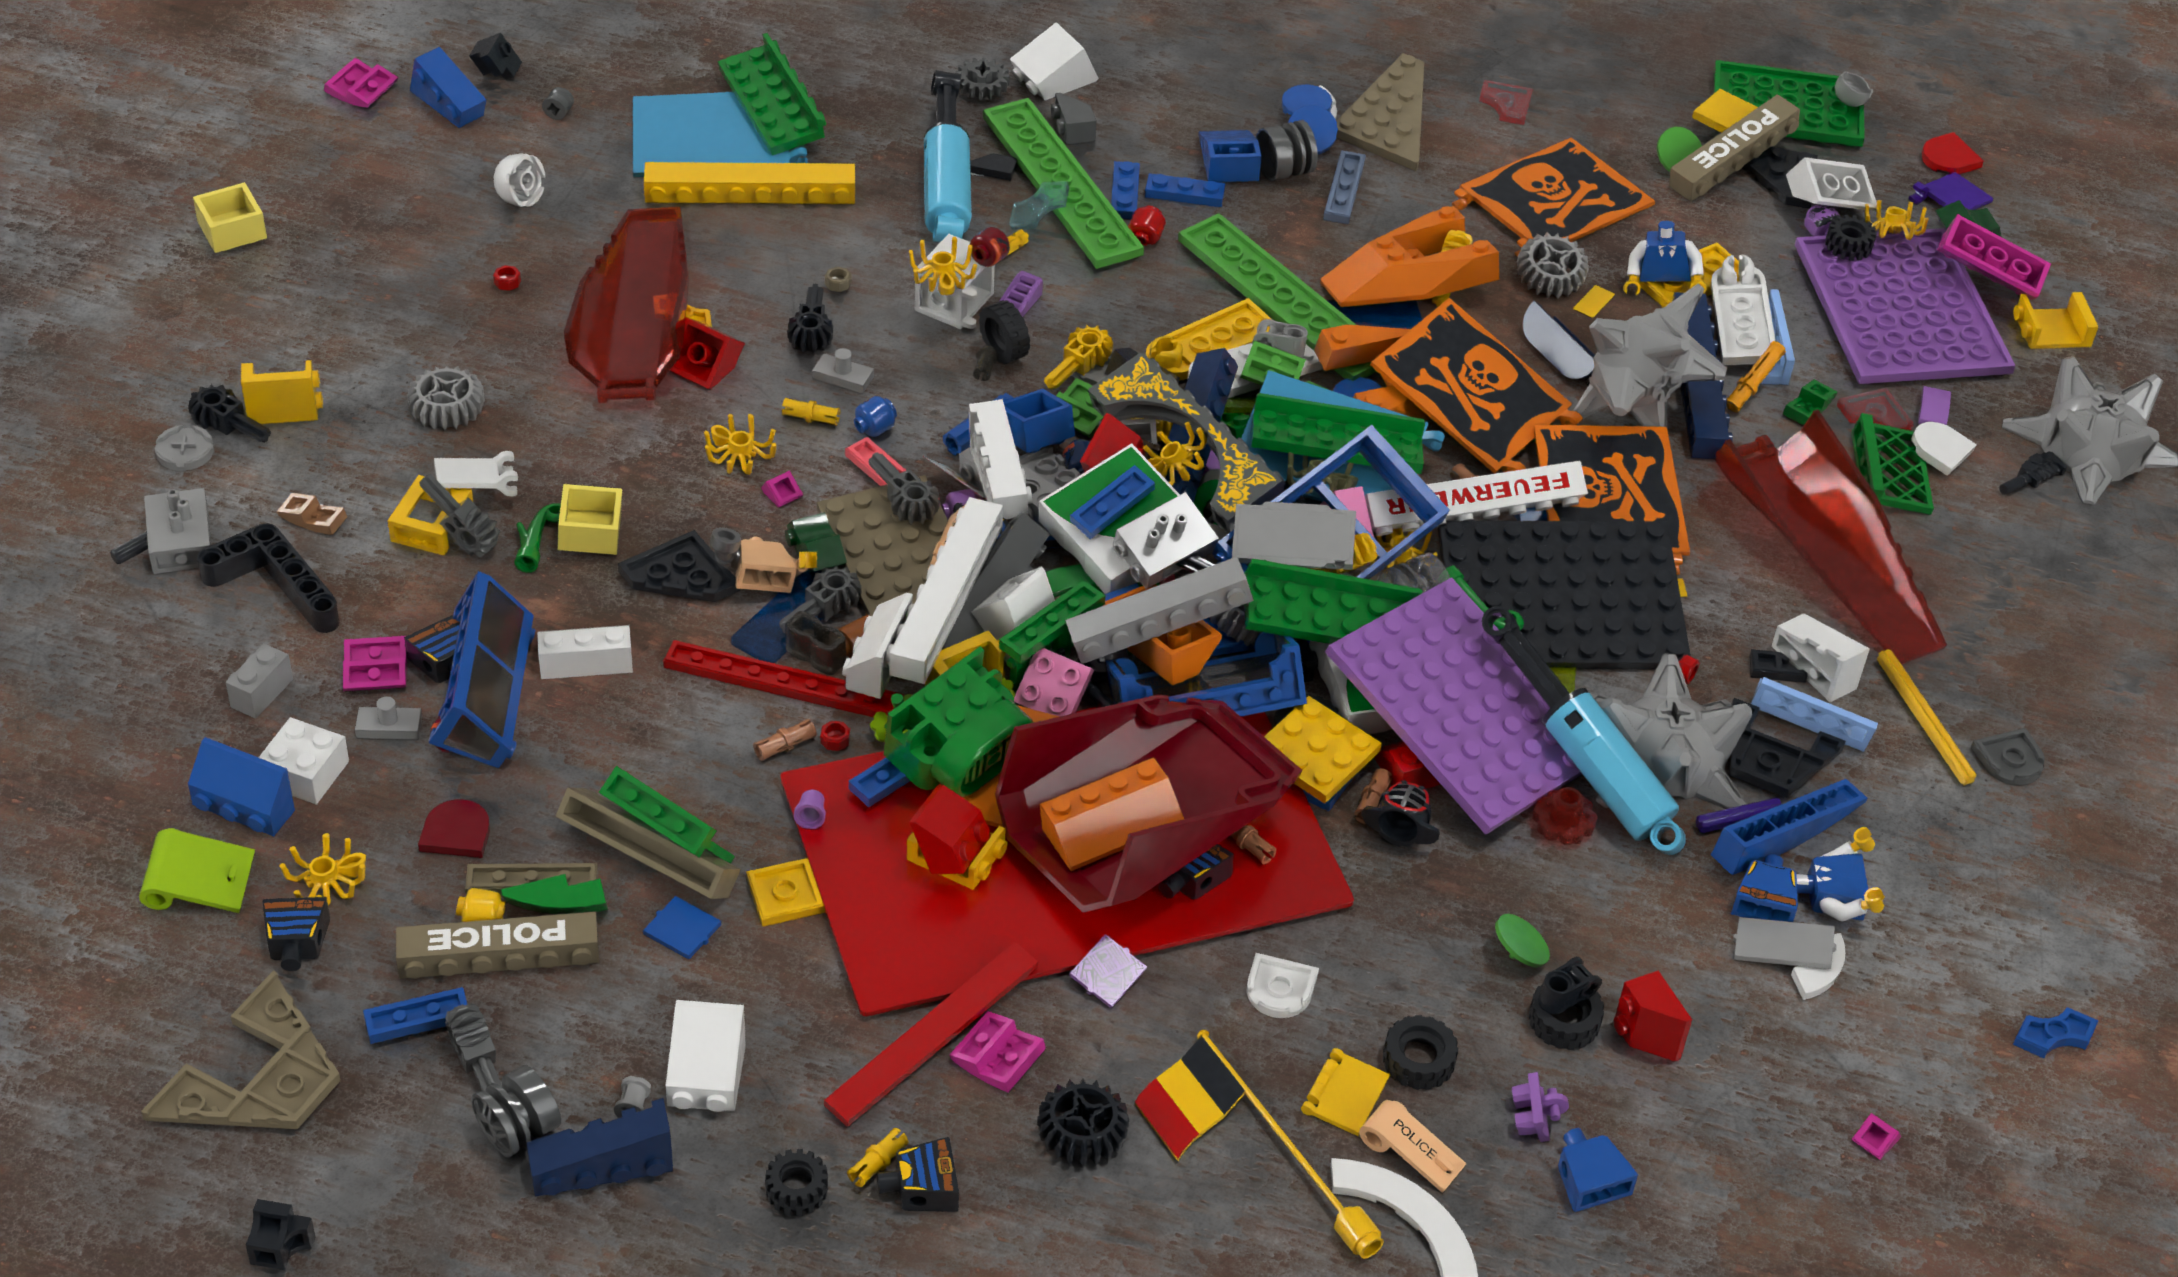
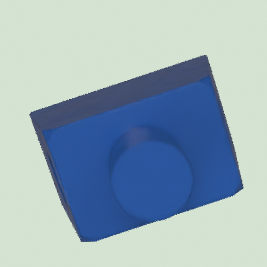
M1574 1128L1563 1136L1567 1146L1562 1149L1558 1169L1574 1212L1633 1194L1638 1174L1607 1136L1601 1135L1587 1140L1580 1128Z

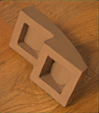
M291 493L277 510V514L281 518L302 528L327 535H333L347 518L344 508L319 505L316 496Z

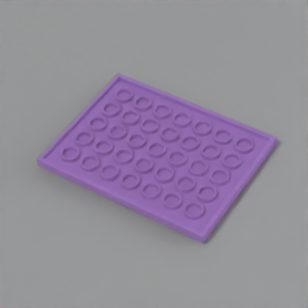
M1945 228L1926 229L1924 234L1920 236L1914 235L1911 240L1906 239L1904 231L1900 232V234L1887 232L1882 239L1879 237V232H1876L1877 235L1871 254L1867 258L1863 257L1862 260H1857L1854 257V261H1849V257L1841 259L1840 254L1834 256L1832 254L1833 250L1828 251L1825 245L1826 236L1796 238V250L1858 384L2013 374L2016 365L1965 266L1937 251L1942 236L1946 231Z
M1451 577L1328 646L1325 653L1486 835L1576 779L1582 773L1542 723V718L1550 707L1503 647L1497 644L1484 631L1482 627L1483 611ZM1493 624V629H1494V630H1499V629Z

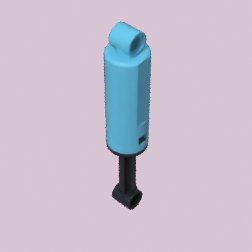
M939 70L934 71L931 83V95L936 96V123L929 127L924 135L925 225L933 234V241L941 242L948 234L962 239L963 234L969 228L972 217L970 136L963 126L956 123V99L959 93L961 75Z
M1500 606L1487 609L1482 617L1484 631L1497 644L1503 647L1550 707L1542 718L1543 725L1623 827L1636 841L1650 837L1652 844L1664 854L1674 855L1680 852L1685 846L1686 835L1672 820L1679 811V805L1586 688H1580L1569 693L1520 631L1517 621L1509 611ZM1506 618V624L1501 630L1493 629L1496 619ZM1667 830H1673L1676 836L1675 840L1669 845H1663L1661 843V835Z

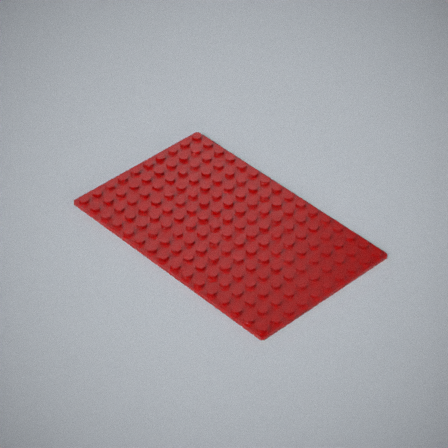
M1238 677L1206 684V687L1211 689L1250 680L1247 677ZM1186 688L1156 695H1167L1170 697L1185 694ZM1098 706V707H1094V708L1079 710V711H1076L1075 713L1083 712V711H1087V710H1092V709H1096V708H1101V707ZM1265 712L1241 716L1262 736H1265L1273 729ZM884 751L782 772L780 775L793 819L795 807L799 804L801 796L805 791L817 790L825 798L824 809L826 817L822 826L816 829H806L799 826L796 822L795 824L824 903V909L859 1012L865 1017L946 999L1013 942H1017L1038 961V968L1022 980L1026 981L1073 970L1105 934L1121 947L1129 948V953L1135 956L1352 906L1354 902V896L1302 788L1296 784H1293L1276 805L1246 824L1257 829L1258 835L1276 848L1274 857L1265 850L1262 851L1271 859L1267 864H1262L1246 848L1241 849L1238 847L1236 840L1228 836L1218 844L1234 854L1233 873L1228 879L1200 898L1191 899L1179 891L1173 898L1169 899L1162 895L1158 888L1159 884H1157L1134 900L1082 912L1006 839V836L1005 841H1007L1008 845L1001 859L997 858L994 861L988 877L985 880H980L974 890L939 874H931L928 869L908 861L907 839L913 832L909 822L934 789H920L910 781L870 807L865 805L849 790V780L886 758ZM988 825L990 833L992 834L998 828L995 826Z

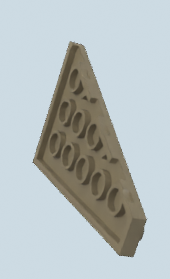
M1402 53L1336 120L1338 127L1336 138L1416 171L1420 156L1425 62Z

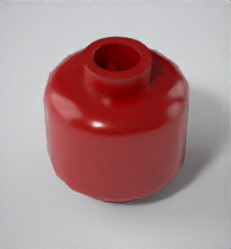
M1148 205L1134 211L1128 228L1143 246L1153 245L1160 240L1166 220L1158 208Z

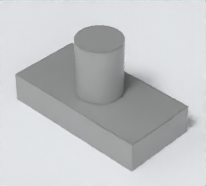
M840 348L835 351V357L828 354L821 356L812 370V378L863 394L874 378V368L851 362V351L846 348Z
M387 696L378 699L377 707H359L355 726L356 738L419 739L423 717L421 708H396L395 700Z

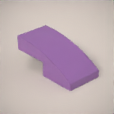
M1924 386L1921 394L1918 424L1937 422L1947 425L1951 392Z

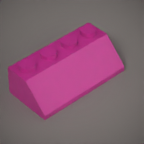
M1959 214L1956 215L1943 234L1937 251L1943 253L1946 257L1958 261L1969 269L1990 278L1993 282L2014 291L2016 294H2026L2029 300L2036 299L2039 296L2051 263Z

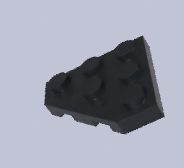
M1769 147L1758 158L1752 159L1742 167L1744 170L1749 169L1755 174V180L1767 190L1773 189L1779 194L1778 199L1783 204L1807 209L1811 208V202L1792 195L1786 174L1804 157L1817 159L1818 155L1786 150L1781 147Z
M695 530L618 563V572L634 590L717 602L740 591V589L736 588V577L731 571L718 563L715 553Z

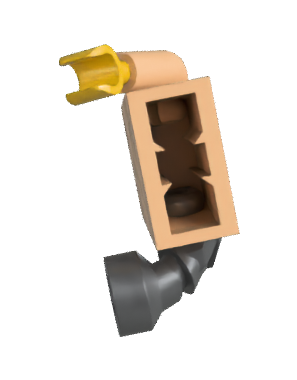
M716 528L712 531L710 546L715 550V558L723 567L735 572L737 589L791 593L796 576L805 572L808 568H817V552H799V558L795 559L788 554L783 544L779 542L763 541L760 537L741 540L740 534L729 528Z

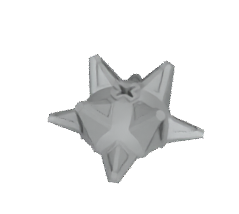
M1697 284L1664 308H1656L1653 313L1644 316H1633L1627 321L1597 318L1589 326L1597 349V353L1593 358L1594 368L1592 377H1589L1590 384L1573 411L1578 412L1585 419L1596 411L1609 406L1612 412L1618 416H1624L1629 412L1641 426L1667 427L1668 398L1682 383L1688 381L1724 380L1727 367L1692 338L1687 331L1688 321L1705 289L1700 284Z
M2074 356L2066 357L2061 361L2052 404L2048 413L2040 416L2006 418L2002 422L2003 429L2040 445L2045 453L2048 451L2053 452L2067 466L2066 471L2070 472L2082 503L2094 505L2110 482L2120 481L2128 475L2141 472L2144 468L2178 467V452L2159 443L2158 431L2147 425L2163 384V380L2155 373L2114 393L2108 391L2103 383L2096 382L2092 384Z
M1667 653L1663 654L1642 698L1631 704L1590 693L1671 796H1681L1684 799L1697 797L1726 809L1747 804L1724 769L1727 760L1752 717V709L1749 705L1744 703L1731 706V703L1726 699L1703 705L1691 699L1676 654ZM1598 795L1596 801L1603 807L1608 808V806L1605 804L1602 798Z

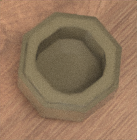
M834 267L828 269L825 274V285L831 291H845L849 289L852 283V274L847 268Z

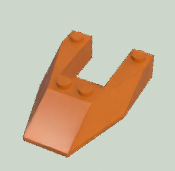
M1445 206L1368 242L1320 279V284L1341 307L1424 300L1500 280L1499 251L1488 240H1478L1470 245L1441 252L1444 240L1450 230L1465 232V217L1454 206Z
M1341 325L1321 330L1314 351L1324 371L1372 362L1411 329L1360 325ZM1383 376L1382 378L1387 387L1355 393L1353 396L1355 399L1406 416L1424 419L1425 421L1431 420L1427 414Z

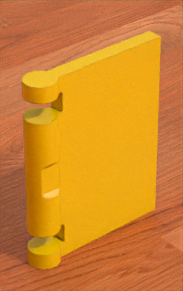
M1334 1048L1330 1053L1331 1059L1326 1060L1307 1095L1308 1101H1305L1301 1106V1111L1306 1115L1315 1116L1359 1137L1360 1128L1368 1120L1389 1080L1390 1074L1344 1054L1338 1048Z

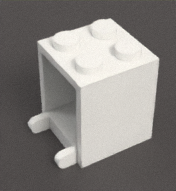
M948 234L927 256V259L932 260V256L940 251L951 253L952 237L956 236ZM956 237L957 253L955 262L963 265L966 261L970 242ZM971 256L968 267L962 271L970 275L973 264H977L975 278L966 279L964 289H958L955 285V291L952 295H941L939 293L938 285L940 278L937 279L933 292L929 291L928 278L921 284L915 283L914 310L958 329L963 327L974 329L976 327V319L972 317L994 294L995 265L991 267L981 266ZM922 261L917 267L921 269L926 265ZM925 271V272H923V273H921V274L918 273L919 279H920L927 271ZM954 271L959 282H961V276Z

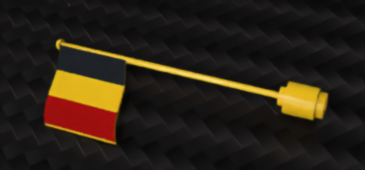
M1200 1030L1197 1034L1198 1040L1178 1062L1150 1082L1135 1100L1137 1109L1175 1159L1179 1161L1189 1146L1220 1122L1246 1094L1339 1213L1336 1216L1334 1229L1355 1255H1360L1361 1258L1366 1259L1375 1255L1383 1246L1384 1241L1381 1238V1231L1362 1207L1348 1206L1344 1208L1211 1041L1207 1030Z

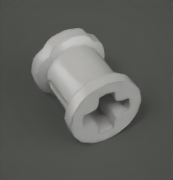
M634 1076L624 1078L621 1084V1098L614 1107V1113L618 1118L622 1117L621 1111L633 1107L636 1108L637 1112L644 1110L645 1098L651 1092V1084L647 1080Z

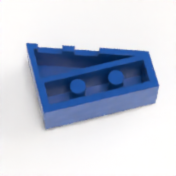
M441 47L414 59L410 91L458 128L484 116L486 99Z

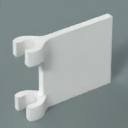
M503 451L494 458H434L436 479L444 488H495L506 496L517 495L516 486L506 485L509 481H518L517 472L513 471V466L502 465L505 461H514V454L511 451Z

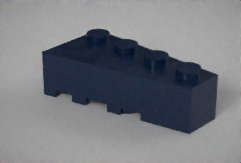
M664 1098L651 1101V1108L637 1112L635 1107L621 1111V1118L606 1123L601 1118L590 1121L583 1130L574 1132L569 1128L527 1142L535 1197L556 1195L559 1192L568 1190L589 1189L596 1185L612 1182L622 1183L629 1179L660 1176L667 1172H673L671 1134Z

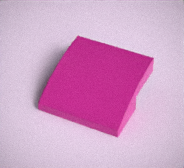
M355 57L325 83L324 91L341 101L368 108L398 81V77L379 64L371 68Z
M406 636L344 639L343 690L356 691L406 687L407 654L404 640Z
M987 1011L949 1055L952 1061L970 1074L1009 1093L1043 1053L1046 1046L1043 1038L1017 1030L1013 1019Z

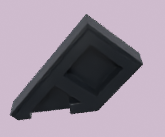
M992 153L971 160L970 173L1011 181L1018 166L1017 158Z
M1751 649L1749 655L1751 678L1763 679L1765 677L1771 680L1806 683L1808 673L1803 669L1799 670L1789 662L1790 659L1783 653Z

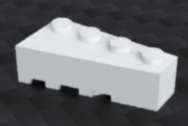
M1003 399L969 404L970 450L987 501L1003 505V518L1005 519L1015 518L1022 512L1028 516V504L1032 503L1030 486L1026 487L1025 471L1020 466L1019 454L1014 444Z

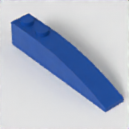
M1847 779L1841 780L1724 827L1711 856L1730 874H1737L1748 869L1751 861L1758 860L1764 862L1767 855L1775 854L1779 856L1813 838L1866 803L1868 798Z

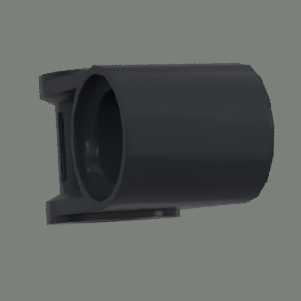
M1574 957L1566 964L1546 974L1538 999L1539 1005L1548 1013H1562L1578 1002L1593 996L1600 988L1602 979L1598 975L1593 976L1583 966L1584 961L1580 957Z

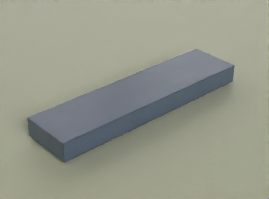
M1343 150L1340 152L1323 220L1349 224L1365 164V154Z

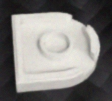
M1937 422L1920 424L1911 437V441L1916 447L1915 452L1917 455L1947 476L1977 446V444L1956 430Z
M1256 953L1247 982L1248 999L1259 1012L1275 1018L1296 1016L1303 1012L1311 1001L1319 968Z

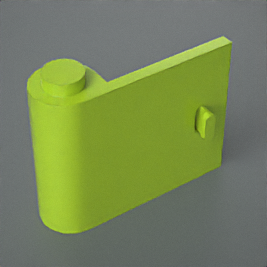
M174 828L161 830L155 837L139 900L146 907L157 910L170 907L173 898L239 913L255 849L182 832Z

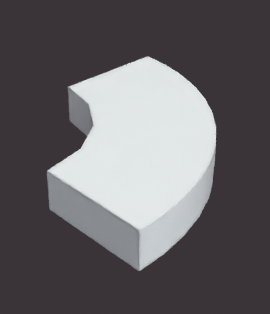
M1841 933L1834 934L1836 951L1832 954L1831 969L1803 966L1793 968L1791 976L1803 1000L1824 993L1838 978L1845 961V944Z

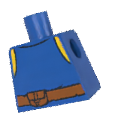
M1775 854L1767 855L1764 862L1758 860L1751 861L1737 891L1731 914L1743 918L1793 922L1798 907L1796 872L1793 869L1783 867V859Z

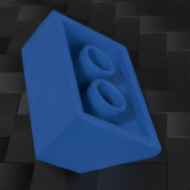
M206 737L201 741L188 782L192 805L202 811H210L220 815L228 821H235L246 825L256 832H264L275 836L295 811L287 768Z

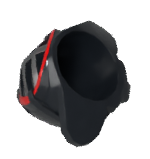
M1402 780L1382 793L1377 807L1366 806L1362 810L1361 816L1364 822L1373 830L1379 831L1381 837L1390 842L1391 845L1400 847L1411 846L1414 843L1432 844L1439 840V829L1430 825L1431 805L1429 794L1424 786Z

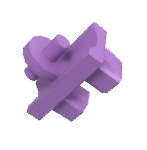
M1538 1072L1528 1073L1529 1083L1512 1087L1516 1109L1532 1107V1111L1515 1113L1516 1127L1519 1135L1537 1134L1540 1142L1550 1141L1547 1115H1550L1552 1121L1560 1120V1114H1563L1569 1108L1568 1098L1563 1094L1557 1093L1556 1088H1549L1547 1095H1545L1543 1087L1540 1086Z

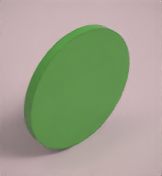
M1672 127L1660 135L1657 142V154L1662 165L1670 172L1672 166L1702 147L1697 136L1690 130L1683 127Z
M1503 914L1497 919L1495 930L1500 942L1510 953V958L1535 968L1542 967L1548 962L1550 957L1548 946L1541 934L1530 923L1513 914Z

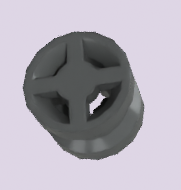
M555 87L543 101L542 108L550 118L561 120L573 106L574 98L565 88Z

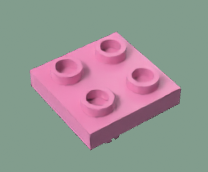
M1042 648L1033 655L1016 692L1014 702L1026 708L1059 717L1074 714L1094 670Z

